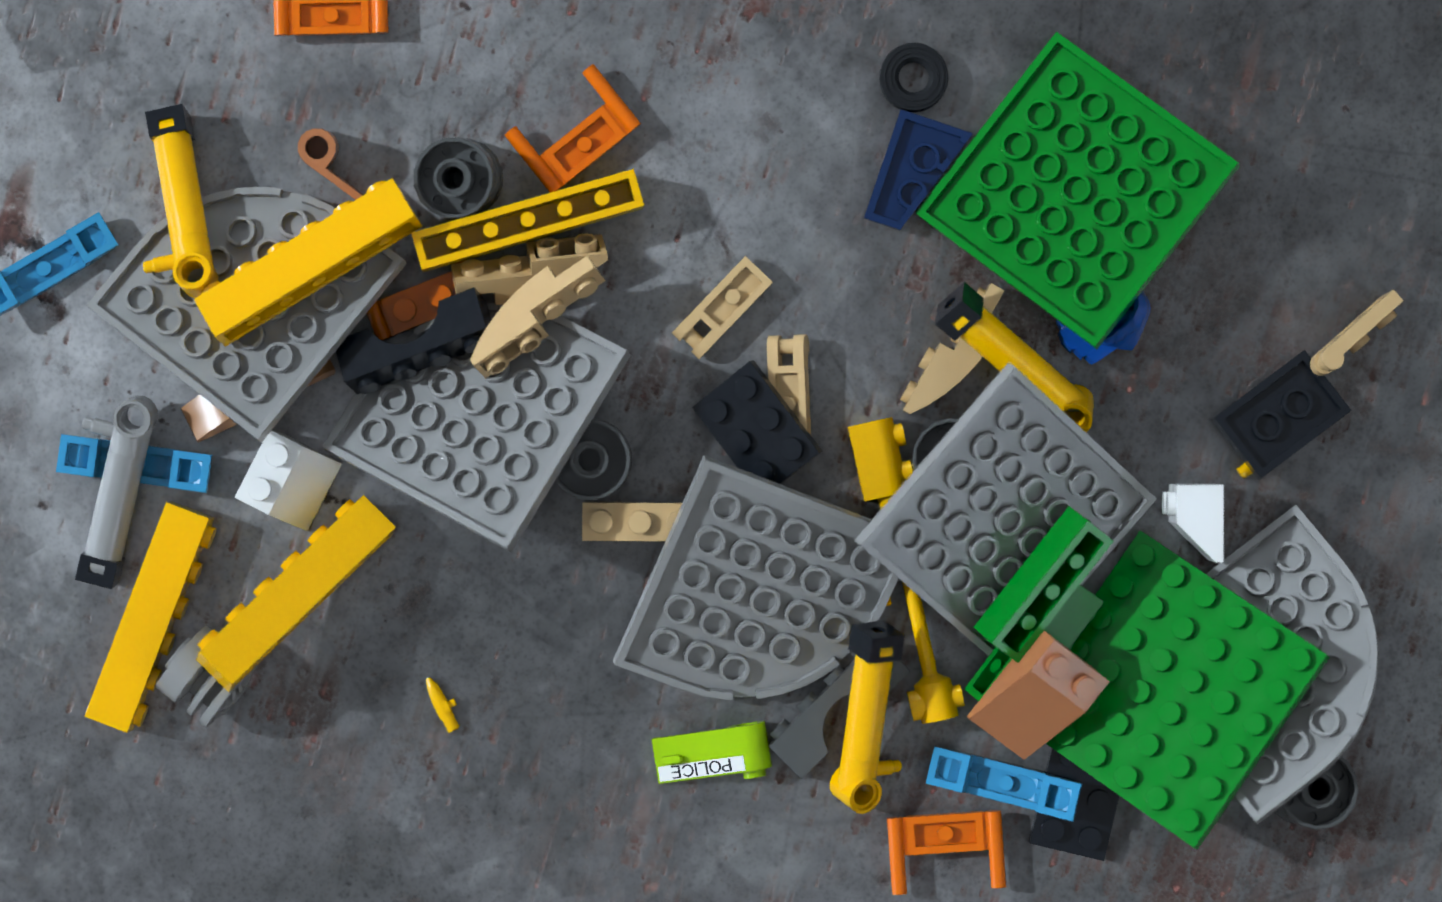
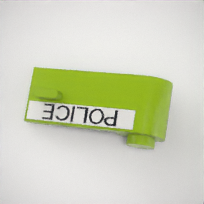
M765 721L747 722L722 729L651 739L659 784L743 773L744 779H752L766 776L765 769L772 767Z

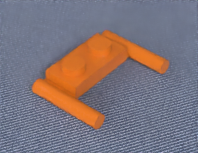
M273 0L274 36L389 33L388 0Z
M594 64L585 69L582 74L605 104L545 152L539 155L517 126H514L504 135L550 193L560 190L565 184L572 181L641 125L640 121Z
M452 271L382 298L379 301L377 300L366 313L375 336L383 341L435 319L439 301L456 295Z
M1001 810L887 818L892 895L907 894L905 855L989 850L991 888L1006 887Z

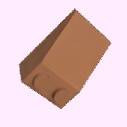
M1044 630L1019 663L1013 659L1008 663L967 717L1025 760L1083 715L1109 681Z

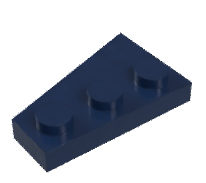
M901 109L864 219L900 231L973 133Z

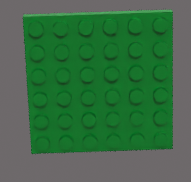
M1056 32L916 211V214L1097 350L1234 175L1240 164Z
M1139 531L1096 593V596L1104 601V603L1098 609L1094 619L1080 633L1071 648L1072 652L1097 670L1109 683L1083 715L1045 744L1198 850L1330 657L1144 532Z

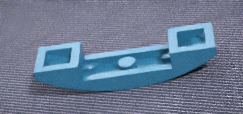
M99 212L68 229L66 234L0 271V316L58 285L119 246Z
M61 434L56 472L102 478L110 440ZM148 446L140 483L207 493L212 455Z
M934 746L926 784L960 793L966 792L1024 807L1041 814L1068 821H1074L1082 783L1059 776Z

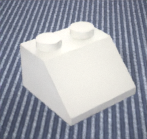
M272 429L263 440L234 498L272 517L309 531L343 463L276 429Z
M1169 484V492H1162V514L1169 515V523L1206 560L1224 563V485Z

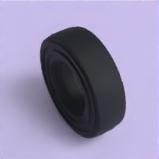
M922 43L900 45L893 49L882 63L879 74L880 87L885 98L900 110L908 112L927 110L934 106L945 93L948 84L946 63L942 56L928 45ZM908 63H919L928 72V84L919 92H909L899 82V72Z

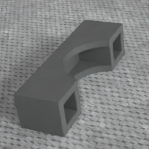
M853 652L850 654L854 659L844 669L839 665L826 676L823 681L827 686L817 696L811 692L797 705L796 708L800 713L790 723L783 719L769 734L773 738L769 743V747L801 779L829 753L823 737L824 720L830 708L838 700L850 695L856 655ZM901 660L893 661L889 692L910 672Z

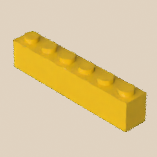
M631 169L415 231L411 235L422 272H426L642 210L644 202L635 171Z
M393 178L388 181L382 180L371 185L366 190V194L357 200L346 201L338 205L334 209L333 214L321 222L313 221L301 229L298 236L288 242L281 241L274 244L268 249L267 255L257 261L243 263L236 268L234 275L222 282L216 281L207 285L201 291V295L193 300L215 338L226 347L423 226Z
M364 495L355 503L351 499L344 503L335 513V516L338 518L337 521L329 528L324 524L320 526L307 540L311 545L302 554L296 550L281 564L280 567L284 571L274 581L270 577L262 581L253 591L256 598L247 606L243 603L237 605L225 618L229 623L219 633L213 629L198 643L197 646L201 650L198 652L196 660L228 692L246 677L392 536L396 526Z
M173 501L166 502L84 717L126 733L134 730L135 725L141 727L149 708L148 705L144 704L145 698L149 690L155 691V686L161 677L162 670L157 667L162 654L168 656L174 644L176 635L171 633L175 620H182L187 610L189 599L184 596L189 583L195 585L200 576L203 563L198 562L202 549H209L214 539L217 528L213 527L212 523L215 517Z

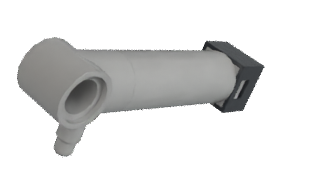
M133 396L122 402L115 409L113 422L97 418L91 419L86 417L83 419V429L110 437L111 440L86 548L80 555L75 576L77 581L108 589H113L120 583L125 561L123 552L152 429L158 420L156 405L145 396ZM130 407L137 408L142 412L144 416L142 426H136L129 421L128 410Z

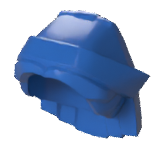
M1142 291L1097 350L1056 320L1061 345L1069 353L1073 352L1080 360L1085 359L1091 365L1103 359L1115 349L1132 351L1137 345L1150 315V302L1144 291Z

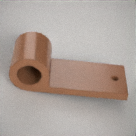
M313 128L306 131L298 142L300 158L355 200L364 195L362 192L329 169L339 152L337 138L325 129Z

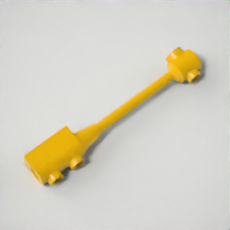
M893 417L847 427L863 500L866 502L877 499L880 509L884 507L913 473L910 460L902 462L899 447L907 444L902 423L894 424ZM902 582L923 675L913 686L914 690L907 691L913 721L921 720L922 724L957 717L959 716L957 708L965 706L960 684L952 685L950 677L937 672L921 597Z

